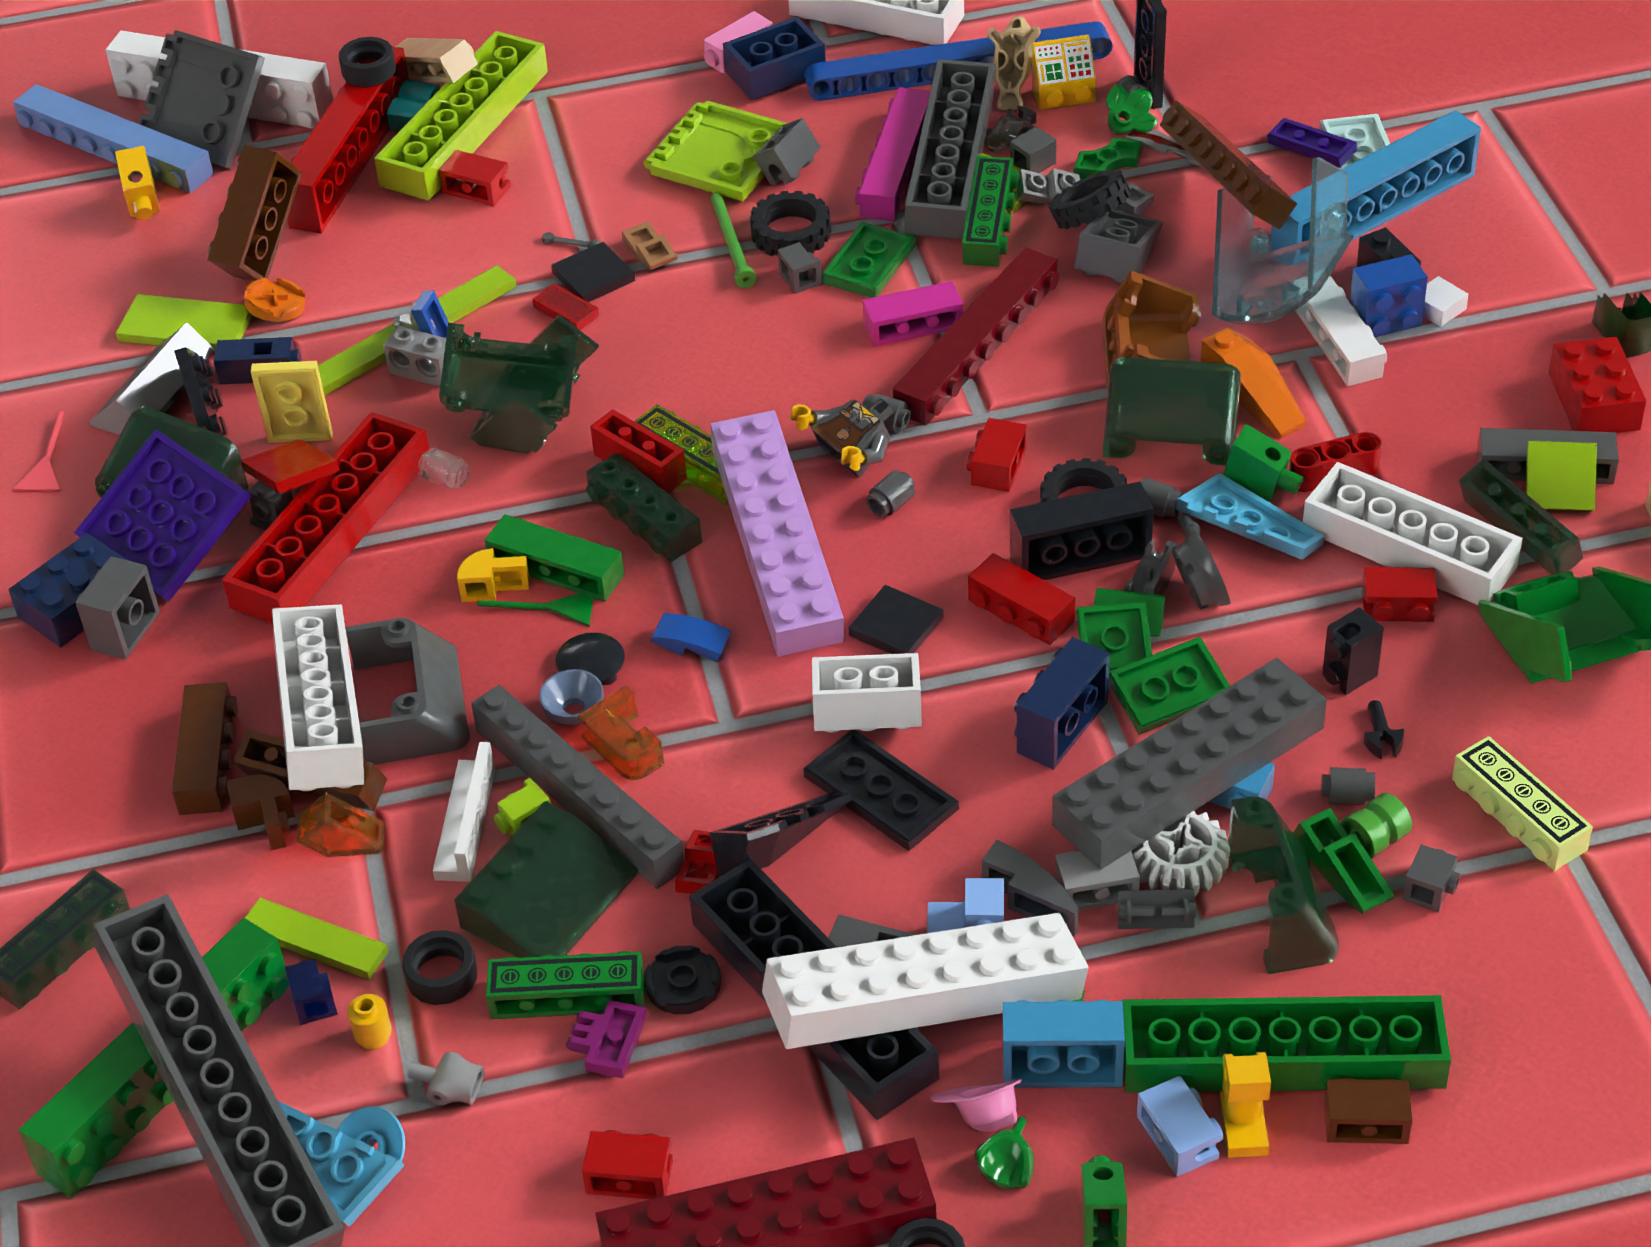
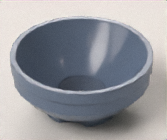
M577 669L565 670L552 675L544 682L540 689L539 699L542 709L548 718L561 724L578 725L590 720L600 711L604 702V690L601 681L592 673ZM572 704H579L584 707L577 714H568L564 711L566 707Z

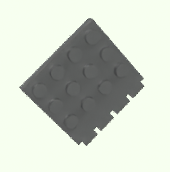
M175 30L173 35L166 33L160 53L167 55L166 60L158 59L152 79L159 82L158 87L150 86L144 108L149 109L150 113L149 115L142 113L139 124L208 151L211 163L231 169L265 58Z

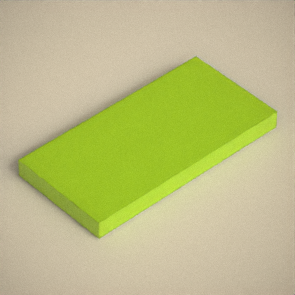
M137 294L116 332L118 342L159 346L185 323H188L214 348L213 352H215L217 340L242 339L253 315L242 304Z

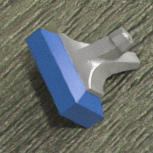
M434 290L423 291L418 300L412 302L410 315L402 314L394 317L393 323L395 328L402 326L454 340V343L457 340Z

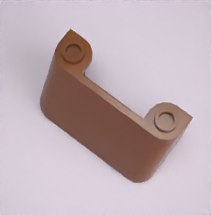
M1132 270L1129 272L1108 303L1102 319L1107 391L1120 396L1194 394L1198 389L1201 390L1205 386L1208 373L1205 371L1204 364L1197 361L1192 365L1190 364L1187 334L1191 327L1197 325L1201 316V310L1198 309L1197 294Z

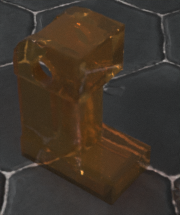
M627 685L578 715L579 720L588 728V730L581 734L582 739L596 750L622 777L630 780L642 779L664 766L662 742L648 728L643 727L636 731L629 724L630 721L638 717L635 692ZM635 761L636 767H630L629 764Z

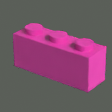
M953 281L863 300L864 326L874 347L946 332L963 314V302Z

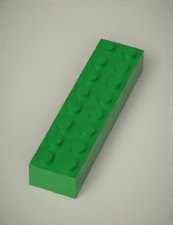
M243 918L202 956L241 1032L249 1025L255 1023L260 1014L274 1000L282 997L291 985L278 939L246 918ZM132 1022L18 1130L37 1175L71 1198L80 1188L88 1185L94 1175L109 1160L117 1157L123 1147L138 1132L147 1128L151 1120L174 1100L136 1026Z
M1441 995L1122 999L1125 1035V1093L1143 1092L1177 1076H1181L1189 1088H1194L1197 1092L1222 1091L1224 1074L1223 1054L1252 1056L1256 1055V1052L1266 1053L1271 1079L1270 1091L1325 1090L1327 1079L1342 1077L1378 1080L1381 1078L1408 1080L1409 1089H1446L1451 1056Z

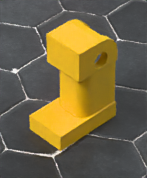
M1256 1052V1055L1252 1056L1223 1054L1224 1074L1219 1103L1228 1158L1268 1156L1269 1142L1263 1111V1100H1269L1271 1079L1266 1053Z

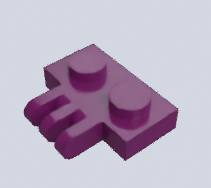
M609 1000L603 1015L581 1011L577 1015V1024L573 1025L571 1030L572 1036L568 1037L566 1047L571 1051L587 1054L584 1061L586 1071L623 1079L647 1019L646 1007Z

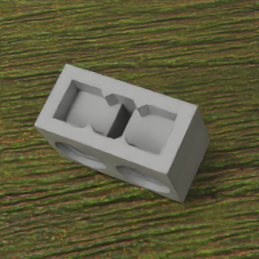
M398 326L383 345L390 374L444 388L459 369L454 340Z

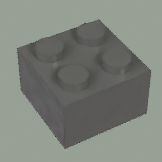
M110 556L104 566L96 572L94 579L79 594L75 602L90 649L127 659L160 614L147 566Z

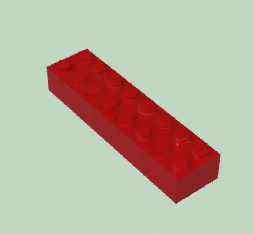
M392 46L396 71L386 82L369 87L354 86L346 82L339 89L333 102L328 105L326 112L320 121L316 123L308 139L304 140L303 146L297 155L292 158L291 164L302 171V175L287 218L289 228L322 233L390 129L387 118L388 108L392 100L398 97L402 84L409 79L404 48ZM364 60L359 62L358 64H368L375 62L377 60Z
M370 412L331 456L337 460L340 471L306 484L222 579L229 607L272 624V609L304 607L431 459L426 430Z

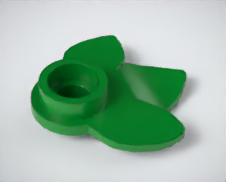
M1115 85L1106 98V105L1110 111L1107 117L1110 130L1118 135L1127 134L1132 130L1141 133L1151 131L1158 123L1157 118L1148 113L1153 102L1151 93L1144 89H1137L1128 94L1122 86Z

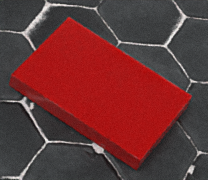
M301 439L240 460L244 472L280 494L340 471L336 459Z

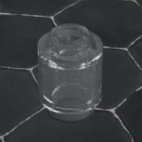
M431 448L421 456L419 461L421 476L445 487L461 488L468 479L469 465L464 463L461 457L440 449Z

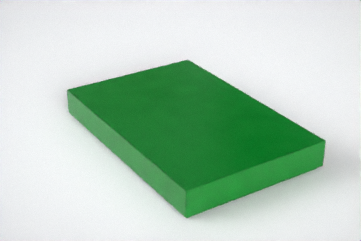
M861 222L822 272V283L871 298L878 297L916 246V237Z
M1201 637L1109 671V685L1139 735L1173 722L1230 686Z

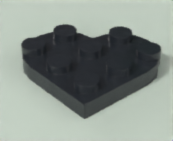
M188 347L174 350L198 427L205 426L209 435L204 437L205 442L208 445L220 442L222 436L227 435L228 431L223 417H218L216 414L217 408L223 406V401L219 390L213 388L209 377L214 376L208 358L204 359L203 355L199 356L197 352Z

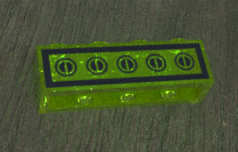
M658 404L634 421L684 450L686 480L723 503H729L712 450L711 435Z

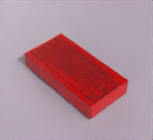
M552 284L533 298L534 308L577 332L599 316L598 307L556 284Z

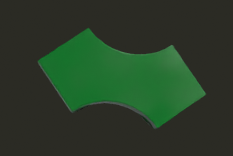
M1113 137L1111 142L1103 148L1092 151H1080L1073 173L1078 174L1080 179H1086L1090 175H1098L1099 172L1105 170L1108 172L1111 169L1137 167L1143 150V141Z

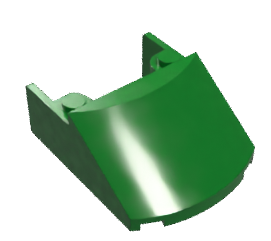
M1592 567L1593 575L1574 577L1573 572L1568 571L1537 578L1494 593L1495 601L1480 600L1478 605L1480 616L1531 684L1545 679H1555L1566 683L1572 681V671L1639 651L1651 650V581L1604 567Z

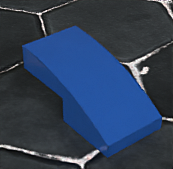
M663 613L650 641L681 656L684 649L687 648L717 663L731 630L696 617Z

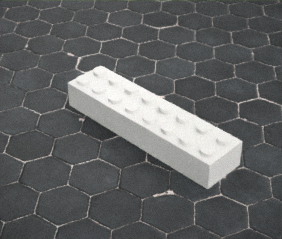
M121 30L105 51L117 96L146 101L150 86L158 87L159 82L152 79L158 59L166 60L167 55L160 53L165 37ZM247 51L265 58L247 118L314 129L316 123L320 121L326 112L328 105L333 102L326 63Z
M342 604L272 609L274 650L289 790L312 791L316 788H350L354 785H364L363 745Z
M1054 913L767 958L762 993L785 1048L791 1049L1003 1013V1002H1016L1019 1000L1029 1002L1067 1000L1072 1002L1082 997L1089 967L1061 914Z

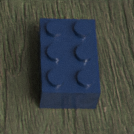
M798 16L723 43L725 72L751 100L805 81L804 73L807 67L814 63L826 62L825 44Z
M86 533L8 589L18 618L61 648L84 631L75 603L79 594L87 588L94 579L96 572L104 566L110 556L124 560L127 559Z
M1074 637L1070 639L1064 648L1060 647L1055 652L1051 664L1045 671L1041 670L1037 674L1032 687L1027 693L1023 692L1020 694L1015 703L1014 711L1017 713V725L1014 735L1017 737L1018 754L1053 770L1108 702L1110 653Z

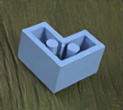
M965 878V902H928L927 933L1003 922L1004 878Z

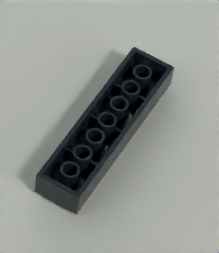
M751 858L689 896L693 925L765 1002L762 988L767 958L837 948ZM917 1028L808 1046L876 1120L939 1079V1051Z

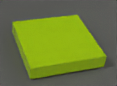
M1528 441L1525 495L1542 509L1594 511L1597 443ZM1525 497V506L1528 509H1532L1529 507L1532 502Z

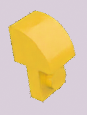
M493 548L481 550L470 555L462 562L457 574L461 602L495 601L496 591L530 590V576L526 556L495 558Z

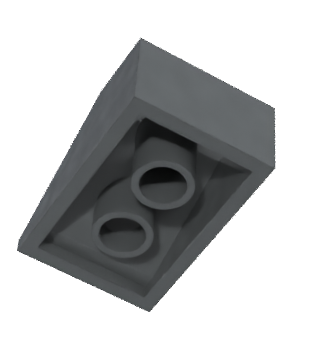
M1117 210L1109 211L1101 218H1095L1080 233L1074 268L1083 270V273L1089 276L1104 275L1112 277V280L1117 283H1123L1131 270L1141 274L1161 231L1163 222Z

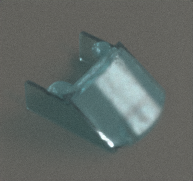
M1320 157L1312 160L1310 240L1271 251V235L1269 232L1262 228L1253 229V214L1227 189L1222 188L1218 190L1212 315L1226 322L1238 325L1267 323L1297 310L1322 289L1354 237L1347 232L1348 174Z

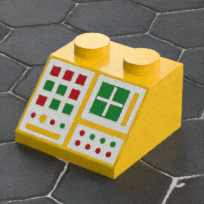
M1089 34L1032 42V92L1039 110L1096 102V74Z

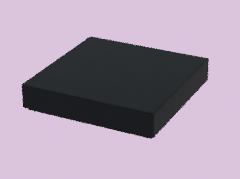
M604 242L551 265L552 273L574 295L587 302L635 281L634 271Z
M884 585L848 627L849 636L890 654L915 653L944 618L943 609Z

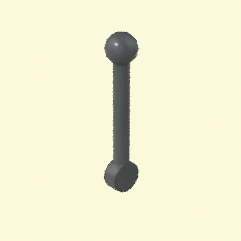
M551 232L542 235L544 244L555 242L590 248L600 243L598 240L588 242L556 237Z

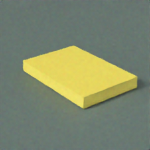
M317 361L252 364L251 375L268 443L293 442L299 439L304 442L332 440L333 431Z

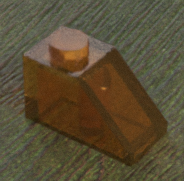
M325 792L300 814L297 842L326 857L379 854L383 851L385 822Z

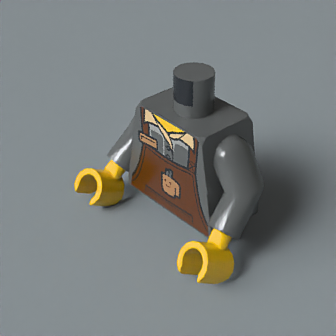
M879 399L870 409L864 407L857 400H850L842 406L829 410L811 411L805 405H795L792 408L790 419L792 421L797 420L796 427L799 430H806L809 424L820 447L859 478L871 464L883 461L891 438L883 422L894 412L883 399Z

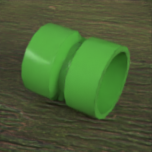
M1381 793L1369 801L1362 810L1354 811L1341 821V825L1348 836L1355 833L1371 859L1383 852L1389 844H1394L1412 831L1413 826L1407 808L1396 796L1390 793Z

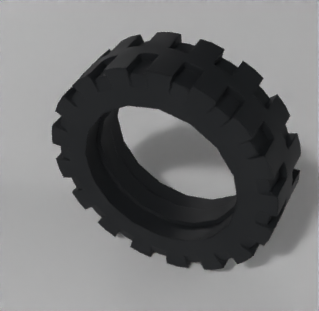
M1111 169L1108 172L1105 170L1099 172L1098 175H1090L1083 181H1077L1072 187L1062 190L1063 193L1057 194L1053 198L1054 200L1049 202L1048 207L1060 229L1076 228L1083 223L1093 222V219L1101 218L1107 212H1112L1118 208V205L1123 204L1126 198L1130 197L1131 190L1120 169Z
M781 191L778 195L773 193L768 195L766 200L761 199L758 201L757 207H753L751 210L750 226L752 241L756 243V247L760 251L765 250L767 255H778L777 249L798 242L801 243L807 252L813 254L815 249L820 250L823 248L824 242H828L830 238L829 208L825 206V202L821 198L816 199L814 194L808 193L806 195L803 194V191H795L794 193ZM788 216L802 217L812 222L811 226L796 232H780L768 226L773 221Z
M1082 458L1081 461H1075V459L1067 460L1066 464L1061 465L1059 463L1053 467L1052 472L1048 471L1045 474L1044 482H1041L1040 503L1059 499L1058 496L1061 493L1077 486H1091L1102 490L1127 484V478L1123 473H1118L1119 469L1113 465L1109 467L1102 460H1097V462L1091 461V458Z

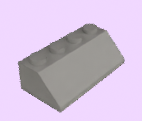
M185 323L150 354L89 423L95 428L132 438L139 431L146 434L158 422L154 416L158 412L161 414L165 413L174 404L175 400L172 396L176 392L180 395L186 390L174 350L188 347L197 352L199 356L203 355L204 359H206L214 348L188 323Z

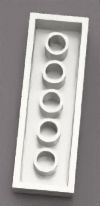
M788 0L789 15L826 22L831 25L836 24L850 27L855 30H865L878 33L879 35L894 36L908 41H918L932 46L946 44L964 17V0Z
M1339 462L1334 465L1305 500L1303 523L1325 535L1324 540L1387 567L1434 568L1436 587L1476 605H1478L1480 600L1492 602L1494 593L1501 590L1518 566L1522 543L1521 537Z

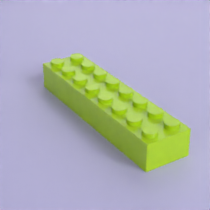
M495 31L474 53L478 64L454 83H445L376 155L374 161L379 186L429 201L442 187L439 169L454 151L460 150L473 154L548 72L544 44Z

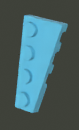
M1221 473L1177 498L1176 510L1301 560L1323 546L1325 535Z
M278 1101L340 1220L350 1227L405 1165L399 1159L388 1154L386 1155L360 1140L357 1141L329 1125L326 1126L312 1117Z

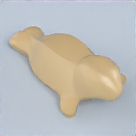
M1022 16L1014 17L1001 33L994 28L988 30V37L995 46L993 64H995V80L1001 91L997 101V110L1008 111V109L1018 111V106L1023 107L1020 90L1031 70L1032 42H1035L1041 34L1039 27L1033 26L1031 28Z

